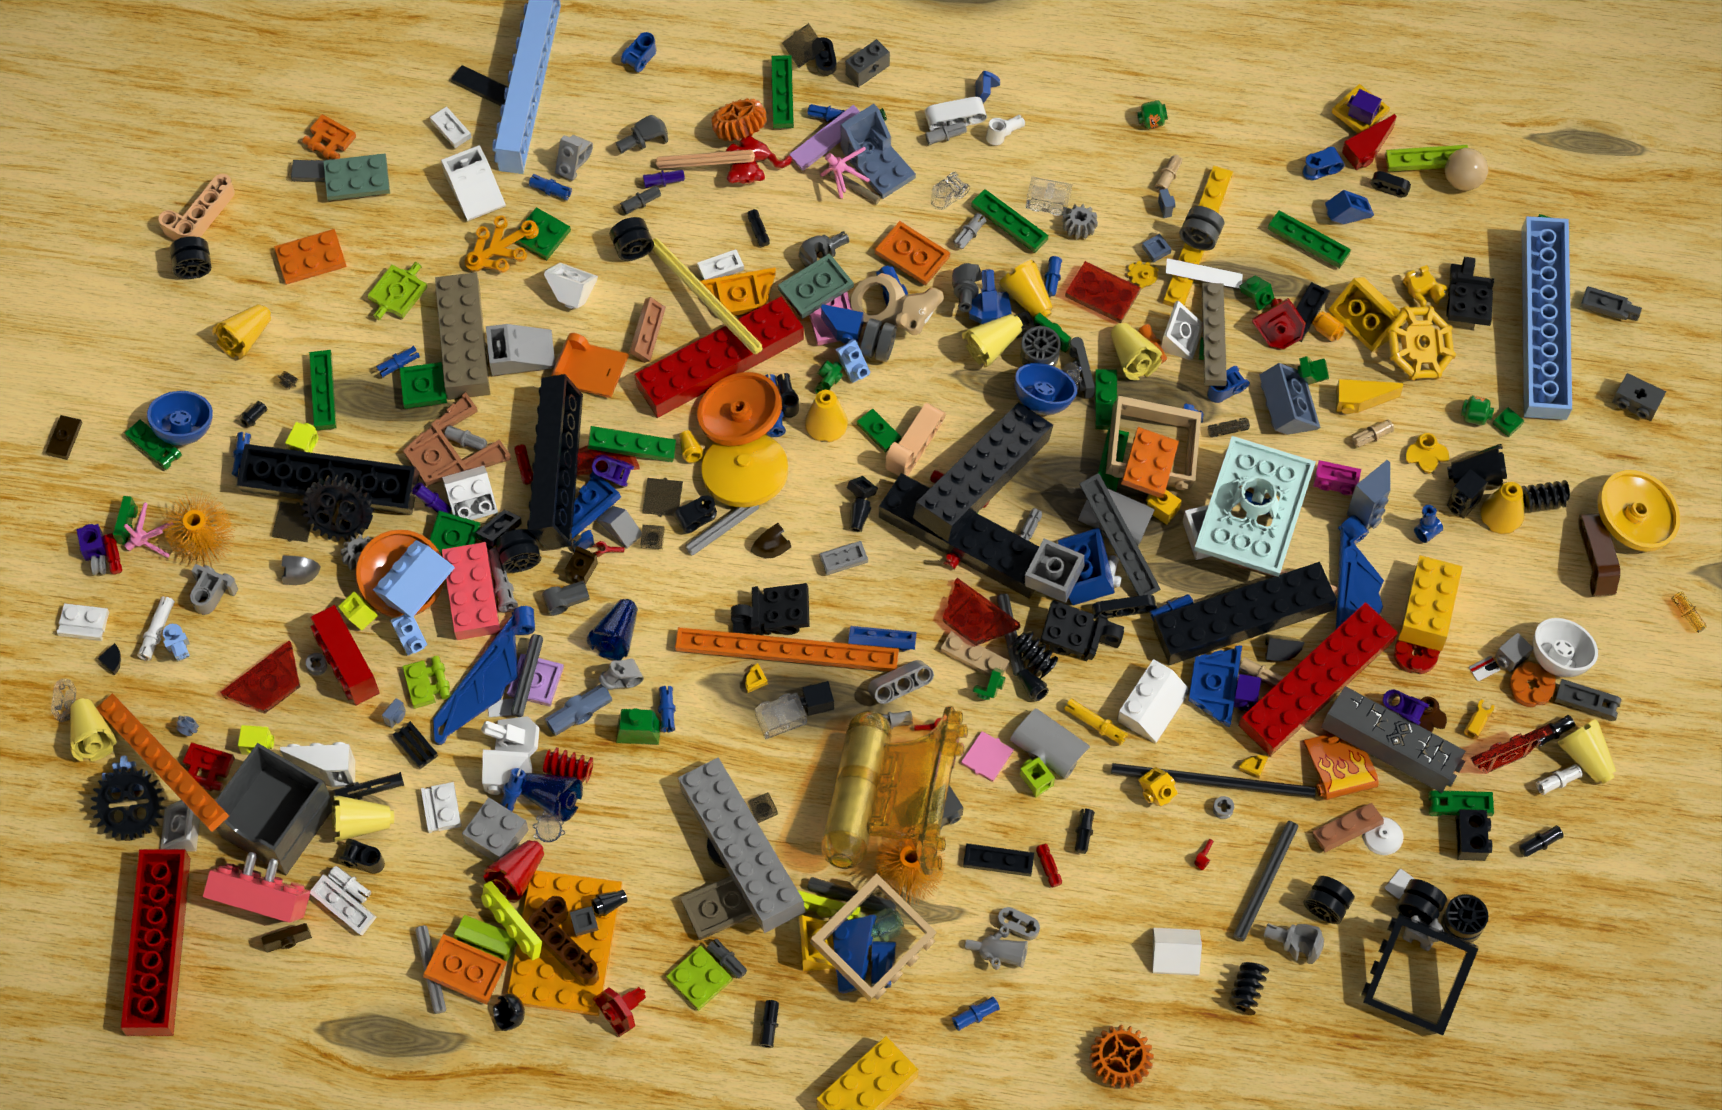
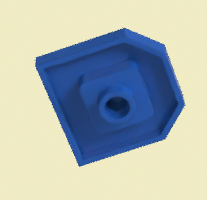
M982 270L981 293L972 299V309L968 311L969 318L980 324L1012 314L1009 294L1007 292H997L995 288L994 270Z

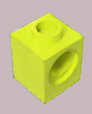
M296 422L285 442L287 449L312 453L319 440L316 428L308 423Z
M353 592L338 606L348 620L360 630L366 628L378 616L372 607L356 592Z
M241 725L238 748L242 755H249L257 743L269 750L273 749L274 735L271 734L268 727Z

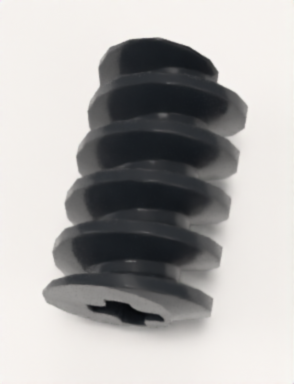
M1563 480L1561 483L1555 481L1553 484L1547 482L1544 485L1539 483L1536 486L1533 484L1528 485V487L1521 486L1524 506L1528 512H1532L1534 505L1536 510L1540 511L1542 504L1545 510H1549L1550 503H1552L1554 509H1557L1558 502L1561 503L1562 508H1565L1570 498L1569 484L1566 480Z
M1033 631L1023 632L1010 644L1009 648L1017 646L1015 654L1023 653L1021 661L1029 659L1027 667L1035 665L1036 668L1033 673L1042 672L1041 679L1055 667L1058 657H1051V650L1044 651L1046 645L1044 643L1038 645L1040 641L1038 637L1031 639L1034 634Z
M1244 962L1240 965V972L1237 974L1238 980L1234 983L1235 988L1231 991L1232 997L1229 998L1228 1003L1240 1013L1255 1015L1256 1012L1250 1007H1258V1003L1253 998H1261V994L1256 992V990L1261 991L1264 989V986L1259 982H1266L1267 978L1262 973L1268 974L1270 970L1258 963Z

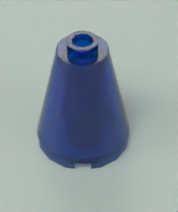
M618 600L589 632L587 643L592 650L596 648L600 651L599 656L612 661H619L623 657L626 658L628 656L638 608L632 600Z
M527 772L521 785V795L557 820L564 822L571 819L576 813L578 807L575 804L577 799H582L583 795L582 781L575 777Z

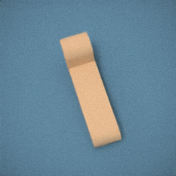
M226 174L215 176L183 216L171 210L163 211L158 218L163 233L173 240L188 236L201 237L234 196L235 190L231 178Z
M925 403L899 444L894 442L889 448L886 455V470L898 476L901 473L908 476L942 425L946 412L929 403Z

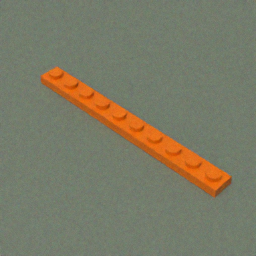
M678 627L675 646L676 651L887 672L897 669L899 655L898 648Z
M113 693L96 707L99 713L211 832L229 817L224 809Z

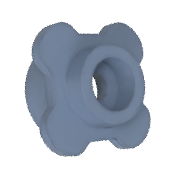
M189 716L178 717L176 729L186 736H192L193 733H197L199 725L193 718Z

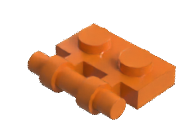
M322 114L310 128L314 136L312 138L305 136L302 142L308 145V148L312 151L317 150L322 153L323 157L327 159H339L340 154L335 152V150L339 148L345 151L356 138V133ZM322 140H325L329 144L327 146H324L320 142Z

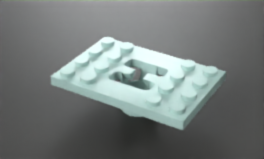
M1232 436L1194 551L1279 577L1316 461ZM1249 487L1254 489L1251 501L1262 504L1266 493H1269L1272 499L1262 506L1254 505L1245 499V490ZM1239 502L1241 507L1247 512L1246 517L1243 519L1231 515L1232 508ZM1270 511L1272 524L1268 527L1258 524L1256 521L1257 517Z

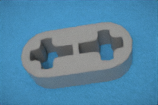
M1005 907L999 912V926H1007L1010 933L1025 940H1033L1039 935L1040 925L1035 918L1011 907ZM1009 914L1012 915L1013 921L1005 923L1004 917H1007ZM1029 924L1033 925L1034 931L1026 933V928L1024 926L1028 927Z

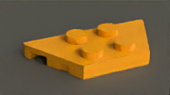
M776 268L701 280L700 282L733 316L743 315L767 304L776 276Z

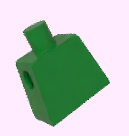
M637 708L621 709L618 719L616 743L659 745L661 723L654 711Z

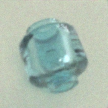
M886 908L873 914L876 916L871 934L873 938L878 937L880 941L887 942L901 935L904 923L897 910L893 911L890 908Z

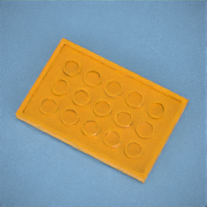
M536 870L528 885L522 918L529 925V917L552 896L562 897L566 901L568 916L559 927L595 961L599 971V979L594 985H583L543 945L541 946L540 957L531 960L526 953L521 951L517 943L508 994H515L526 1007L599 1016L600 1009L593 998L604 991L618 908L606 916H597L594 912L598 931L577 937L570 912L591 907V899L595 898L597 894L622 890V881ZM555 906L551 911L559 913L563 908ZM538 922L534 927L541 929L546 923ZM555 937L550 943L558 944L562 939ZM570 953L566 956V959L574 960L578 955ZM583 964L581 965L582 968H583L584 974H585V973H589V974L592 973V970H591L590 972H588V971L583 967Z

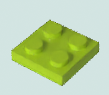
M701 945L666 976L667 980L697 1011L703 1008L732 981V977Z

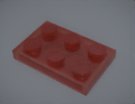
M1085 261L1067 289L1065 297L1118 323H1122L1138 297L1141 287Z

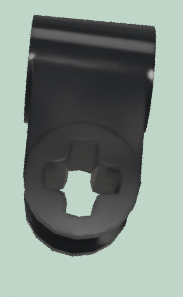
M708 495L701 496L689 504L679 507L674 512L675 519L686 534L694 532L704 524L713 521L717 516L715 501Z
M353 839L346 840V848L342 856L338 858L339 863L346 867L359 869L371 874H377L383 870L385 861L376 847ZM377 857L374 863H368L369 859Z

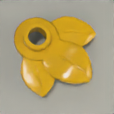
M1424 433L1417 438L1415 444L1408 447L1406 461L1407 463L1418 462L1420 468L1430 474L1436 469L1438 461H1449V451L1444 445L1438 443L1433 434ZM1423 443H1429L1430 446H1425Z

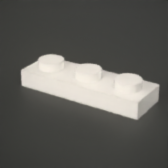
M323 874L311 889L310 894L360 935H363L376 919L373 913L344 891L327 875Z

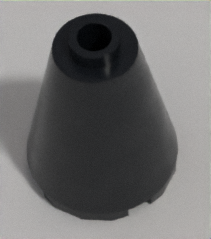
M1502 444L1494 445L1452 461L1451 466L1447 467L1449 479H1453L1454 483H1458L1471 469L1488 482L1486 486L1501 487L1506 483L1503 482V479H1507L1504 454L1499 452V449H1503Z

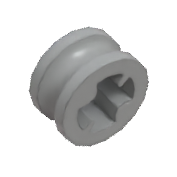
M100 555L99 558L96 556L91 557L93 575H97L99 572L102 575L106 574L104 555Z
M313 653L307 657L306 666L312 675H321L327 669V662L322 654ZM318 660H319L321 666L318 667V668H317V666H315V668H313L312 663H313L314 661H316V663H318Z
M1221 796L1215 800L1213 813L1220 819L1229 818L1233 813L1234 803L1229 797ZM1221 804H1226V808H1228L1226 812L1221 811Z

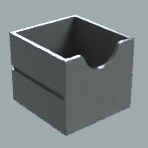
M257 743L215 800L229 815L216 829L221 838L248 854L249 852L256 853V858L267 865L272 858L277 859V871L287 875L332 812L333 802L324 781Z

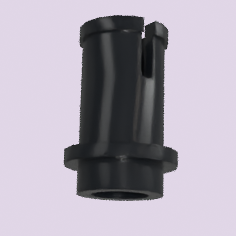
M257 401L247 412L241 414L240 420L246 427L254 426L256 424L255 421L267 412L268 409L265 404Z

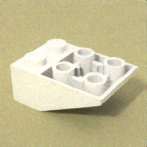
M480 145L441 160L444 174L467 221L506 206Z
M335 742L332 745L312 743L310 746L289 744L287 747H280L283 758L321 779L326 785L330 787L354 785L355 758L349 744Z

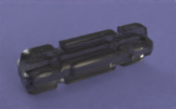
M1245 417L1240 418L1239 421L1235 419L1219 423V425H1209L1207 430L1209 437L1213 438L1219 436L1218 434L1226 435L1236 433L1238 430H1248L1250 423L1248 418Z

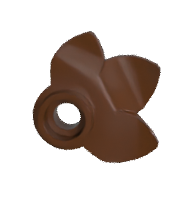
M1429 696L1423 697L1421 701L1427 703L1432 709L1424 710L1419 720L1421 722L1419 726L1430 732H1433L1434 728L1445 729L1447 717L1440 710L1438 701Z

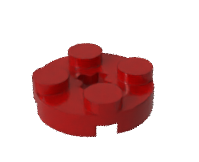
M1397 640L1394 650L1395 660L1401 669L1408 673L1419 672V674L1431 671L1437 664L1440 654L1438 650ZM1413 648L1420 649L1422 656L1418 654L1414 656L1412 654Z

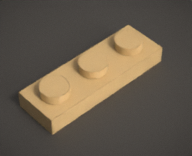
M953 631L950 632L940 649V652L988 677H991L992 670L995 668L1002 669L1005 672L1010 663L1009 660Z

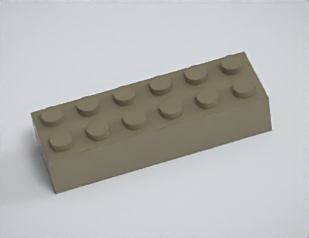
M476 272L435 277L448 400L460 399L465 392L469 397L491 395L478 274Z

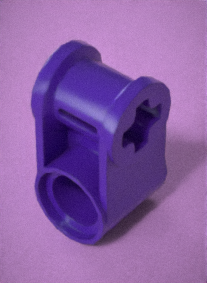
M606 455L594 457L592 469L596 475L621 486H628L627 480L631 470L635 468L634 465ZM600 460H604L608 464V467L603 471L595 467L596 463Z
M1395 689L1387 691L1383 697V703L1387 708L1417 725L1421 723L1419 720L1425 708L1429 707L1427 703ZM1395 697H1400L1398 705L1392 706V700Z

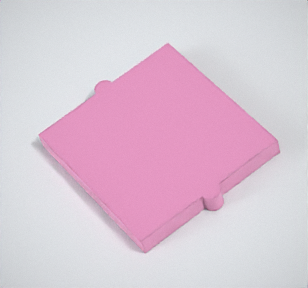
M982 731L961 764L975 771L976 775L980 774L993 782L1014 749L1000 742L999 738L995 739Z

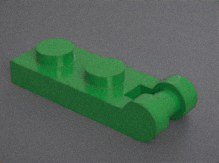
M141 419L124 433L132 443L165 470L171 467V463L175 459L178 460L182 456L176 447L158 438L152 429Z
M1437 790L1428 792V800L1431 801V806L1429 807L1430 816L1457 815L1459 809L1487 810V816L1494 815L1493 792L1443 791L1441 793ZM1440 800H1446V805H1440Z

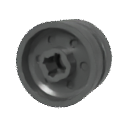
M1195 206L1189 210L1179 234L1187 245L1195 249L1212 250L1218 241L1225 222L1216 211L1203 206Z
M870 318L862 339V355L872 358L875 354L876 360L887 362L894 346L897 325L886 322L882 327V321Z
M1045 326L1029 329L1022 338L1020 353L1022 364L1041 363L1054 367L1057 365L1060 352V338L1057 333Z

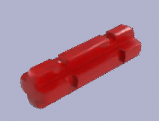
M524 444L516 445L514 450L522 482L524 485L531 484L533 474L526 446Z
M113 533L105 534L103 541L109 562V570L113 575L120 574L122 572V565L120 564L117 542Z
M1045 843L1037 846L1036 852L1041 859L1040 862L1048 877L1050 886L1052 888L1060 886L1062 878L1060 874H1057L1058 869L1052 854H1050L1048 845Z

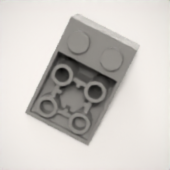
M512 324L486 326L492 376L552 369L555 367L552 330Z

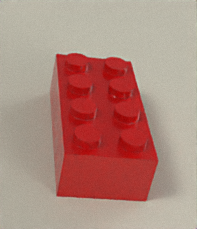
M333 605L311 616L313 625L310 628L314 634L313 636L318 646L321 647L327 663L331 665L338 683L340 682L343 687V692L348 701L352 699L357 706L380 694L374 675L336 606Z

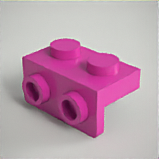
M1319 460L1313 487H1318L1324 491H1337L1343 495H1353L1355 487L1359 483L1362 469Z

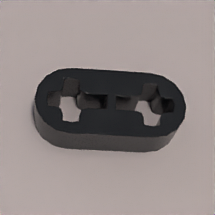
M1382 171L1375 172L1370 182L1373 188L1397 197H1406L1411 188L1408 180Z

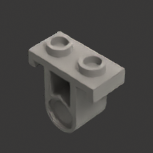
M564 135L560 139L555 173L573 181L577 177L576 170L590 157L593 143L576 135L571 137Z
M195 564L191 571L197 583L191 591L190 600L199 614L206 615L213 612L226 589H228L232 596H235L238 591L235 579L229 574H219L207 565L202 567ZM207 598L205 602H199L201 599Z

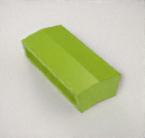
M467 915L463 916L454 933V939L504 961H508L517 944L514 938L508 935L507 931Z

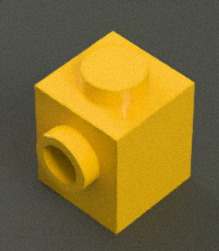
M1165 490L1163 498L1149 494L1146 499L1147 506L1154 508L1153 516L1166 525L1178 513L1182 501L1168 490Z

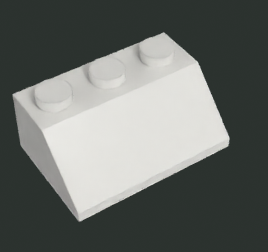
M1153 659L1120 709L1117 722L1156 744L1189 694L1190 689L1172 669Z

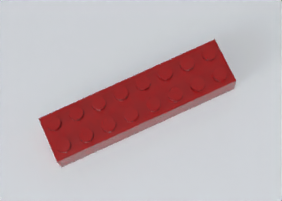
M780 296L737 319L762 344L763 349L758 354H753L727 326H724L635 373L636 387L656 417L659 418L706 393L719 380L732 374L745 372L803 341L804 327L783 297Z
M1365 602L1241 717L1238 726L1271 757L1342 691L1345 686L1394 642L1398 632Z
M139 849L121 1029L126 1036H174L191 861L186 849Z

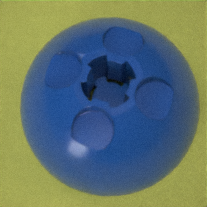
M1041 363L1026 364L1017 370L1015 376V391L1018 399L1025 407L1036 414H1057L1069 407L1077 394V386L1073 379L1064 371L1051 365Z
M173 391L159 396L150 404L147 418L152 431L158 438L166 443L182 446L198 441L207 433L212 423L213 410L208 400L197 393Z

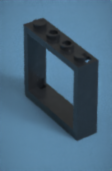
M1399 913L1397 919L1392 917L1387 929L1391 931L1389 939H1383L1378 951L1382 953L1380 961L1375 960L1370 974L1374 976L1371 983H1365L1361 995L1365 996L1363 1003L1444 1035L1479 946ZM1402 925L1466 951L1437 1024L1373 997Z

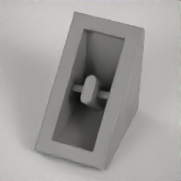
M612 506L597 519V522L626 549L643 535L625 509Z

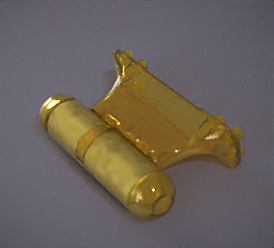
M946 706L941 721L930 733L915 740L890 743L892 737L891 724L882 714L868 710L856 714L851 719L846 731L821 842L822 855L833 867L849 869L859 865L867 854L870 836H879L895 839L910 846L917 853V859L925 875H932L933 870H941L942 859L941 856L936 855L937 851L945 850L946 841L945 837H940V828L956 756L964 755V744L959 743V739L967 738L968 735L967 724H962V711H955L953 706Z

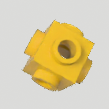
M1154 767L1138 779L1144 790L1143 796L1149 803H1154L1161 807L1168 804L1178 794L1174 786L1176 783L1172 776L1157 767Z

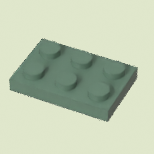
M386 153L324 160L328 201L390 194Z
M830 253L778 284V290L802 319L821 308L822 304L826 305L854 287V282Z

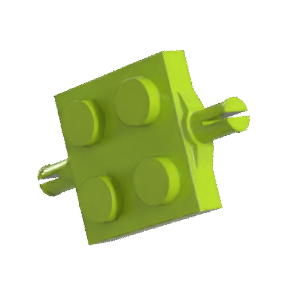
M414 262L409 270L400 269L394 265L390 266L368 294V299L380 306L373 314L374 318L381 320L386 312H392L401 318L406 316L427 289V284L415 276L422 268L419 263Z

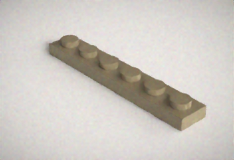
M1202 283L1204 385L1226 386L1224 283Z

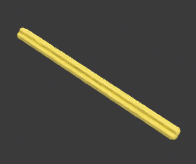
M654 238L652 251L753 354L756 355L763 349L762 344L658 238Z

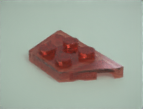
M959 578L955 579V587L952 595L949 597L948 607L943 615V622L975 646L1021 628L1020 622Z
M290 641L286 642L220 692L222 697L225 699L230 698L239 702L240 705L253 707L256 711L266 714L301 687L292 643Z
M1546 725L1525 735L1521 733L1516 734L1508 742L1503 744L1502 742L1495 743L1489 750L1471 757V760L1475 767L1478 766L1479 770L1487 774L1526 757L1534 748L1542 743L1540 741L1541 738L1552 734V730L1549 725Z

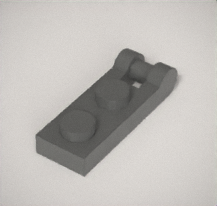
M1074 337L1070 343L1069 354L1072 358H1075L1073 366L1075 373H1079L1080 377L1078 379L1079 391H1083L1085 399L1093 398L1095 386L1084 342L1081 338Z
M1564 679L1560 681L1555 698L1557 703L1602 716L1608 721H1616L1618 715L1616 710L1617 707H1620L1622 700L1618 696ZM1602 703H1607L1608 708L1603 707Z

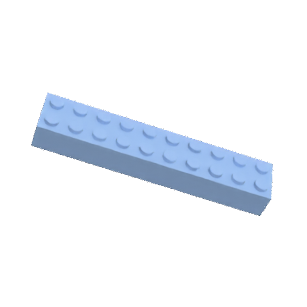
M529 0L524 5L525 19L520 22L521 36L517 37L516 40L517 54H513L512 65L514 67L513 71H509L508 82L510 84L509 88H505L504 93L506 102L505 105L502 104L500 116L502 119L501 122L497 123L496 128L498 137L493 140L492 150L495 152V163H498L499 171L524 173L561 8L560 0Z
M1526 216L1522 226L1524 417L1567 420L1572 411L1569 219Z

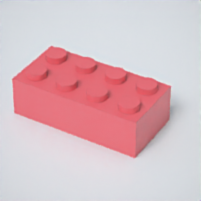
M486 542L442 549L443 558L455 567L447 576L446 581L456 639L463 640L498 634L501 630Z

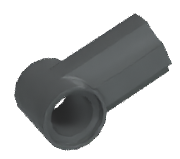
M584 581L563 588L554 586L542 593L550 615L562 614L568 607L590 600Z

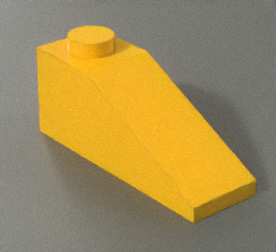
M1339 379L1336 388V412L1344 414L1359 413L1399 398L1403 390V383Z

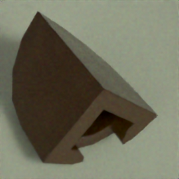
M776 523L758 537L751 547V552L761 558H775L789 550L791 543L781 534L784 530L779 523Z

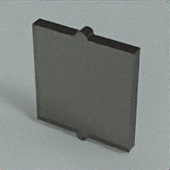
M809 23L800 30L795 31L791 37L782 43L788 53L792 55V59L798 68L808 61L814 60V57L825 49V46Z
M647 478L642 513L658 515L659 517H662V515L674 516V512L680 507L683 481L667 480V478Z
M280 502L272 532L273 538L287 539L289 542L292 540L308 542L312 524H307L310 517H303L305 510L302 509V505L299 502L296 504Z

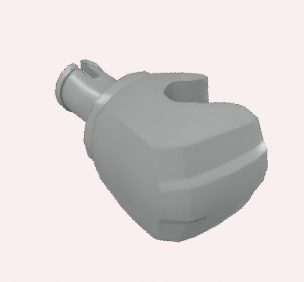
M1268 923L1265 929L1264 937L1282 942L1284 951H1290L1295 961L1298 960L1299 952H1303L1307 958V963L1313 964L1323 950L1324 938L1319 927L1308 924H1292L1287 930Z

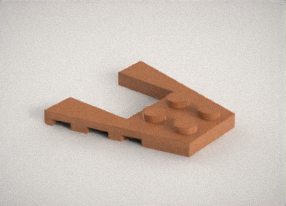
M466 392L456 404L453 403L447 409V412L439 420L436 419L425 433L422 432L403 450L410 464L419 471V477L426 486L442 482V477L480 466H485L486 468L511 460V455L499 439L462 461L442 433L449 425L454 426L478 412L477 407Z

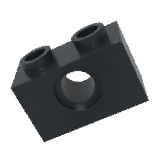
M1470 469L1453 488L1447 504L1451 512L1464 519L1480 502L1488 482Z

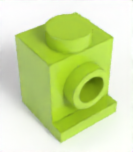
M1040 757L1035 760L1029 759L1021 766L1020 776L1031 789L1035 798L1054 786L1055 777ZM1032 776H1038L1039 778L1034 780Z

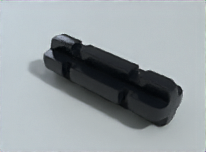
M758 210L748 211L747 217L749 222H751V227L758 239L759 246H768L770 239L768 234H766V229L759 217Z

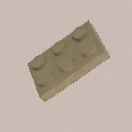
M731 876L680 897L699 940L755 917Z

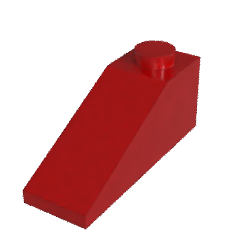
M1395 114L1344 142L1342 154L1356 170L1361 167H1367L1373 162L1394 129L1397 118Z

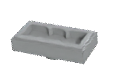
M861 541L820 553V559L826 575L868 563V557Z

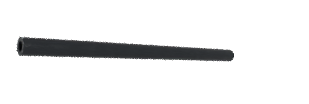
M1112 763L1111 774L1141 778L1153 768ZM1161 769L1171 775L1175 782L1315 798L1316 787Z

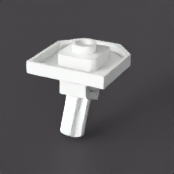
M528 716L498 720L497 724L486 721L481 728L485 735L496 738L495 750L527 752L531 756L538 749L540 728Z

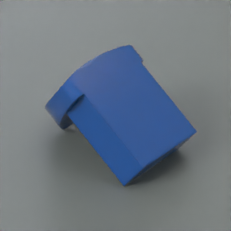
M983 71L975 82V97H980L983 104L991 94V87L1000 86L999 77L991 72Z

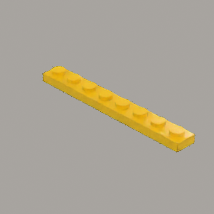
M1213 165L1199 206L1210 208L1219 214L1233 171ZM1185 243L1178 261L1200 265L1205 251L1195 249ZM1173 275L1163 304L1174 307L1175 302L1179 301L1185 306L1194 279Z

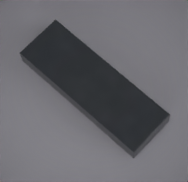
M1313 282L1310 283L1296 308L1306 323L1303 337L1299 340L1300 342L1304 340L1315 317L1330 294V290Z
M966 843L963 867L1031 877L1034 853Z

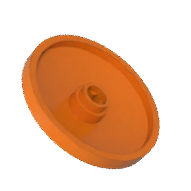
M754 372L732 374L716 382L703 395L697 411L698 422L704 434L715 443L726 446L747 444L765 435L775 425L782 410V398L775 383L762 374Z
M409 530L384 532L373 538L364 547L359 556L356 567V582L359 592L370 607L383 615L395 618L403 615V613L389 607L373 589L390 571L393 564L407 551V548L417 540L429 546L441 556L436 546L419 533ZM444 581L415 615L424 612L434 604L442 591Z

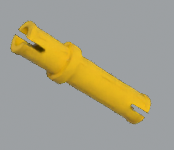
M1073 698L1068 701V706L1066 705L1064 708L1065 711L1098 730L1100 735H1106L1119 745H1122L1125 742L1124 738L1128 737V733L1113 725L1111 720H1105Z

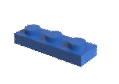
M851 626L848 644L891 647L903 651L915 650L917 632Z

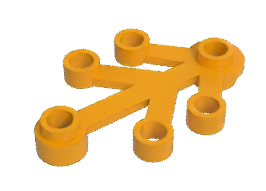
M502 215L497 216L494 219L496 228L490 247L484 251L485 241L490 237V232L485 226L479 227L476 230L478 239L474 251L465 257L466 267L470 271H480L485 267L504 273L509 269V264L504 258H500L497 261L488 258L497 255L513 258L518 262L525 261L527 253L523 248L519 247L513 250L506 247L523 237L527 239L535 238L539 233L536 223L531 220L525 221L521 225V229L501 240L504 229L508 226V221ZM504 220L502 225H498L499 221ZM528 226H532L531 229L525 230ZM486 231L485 235L480 236L481 232ZM523 252L521 257H517L518 253ZM478 258L476 262L472 263L473 259ZM505 263L503 268H499L500 264Z

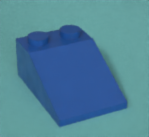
M1100 528L1058 540L1059 545L1084 555V568L1069 596L1072 605L1115 593L1112 573Z

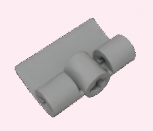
M1108 489L1137 546H1139L1153 515L1154 508ZM1086 500L1078 521L1094 528H1100L1101 534L1106 536L1088 500Z
M1034 709L1024 719L1010 739L1011 742L1028 752L1032 760L1040 757L1048 768L1064 779L1070 776L1079 758L1090 748L1087 743L1038 709Z

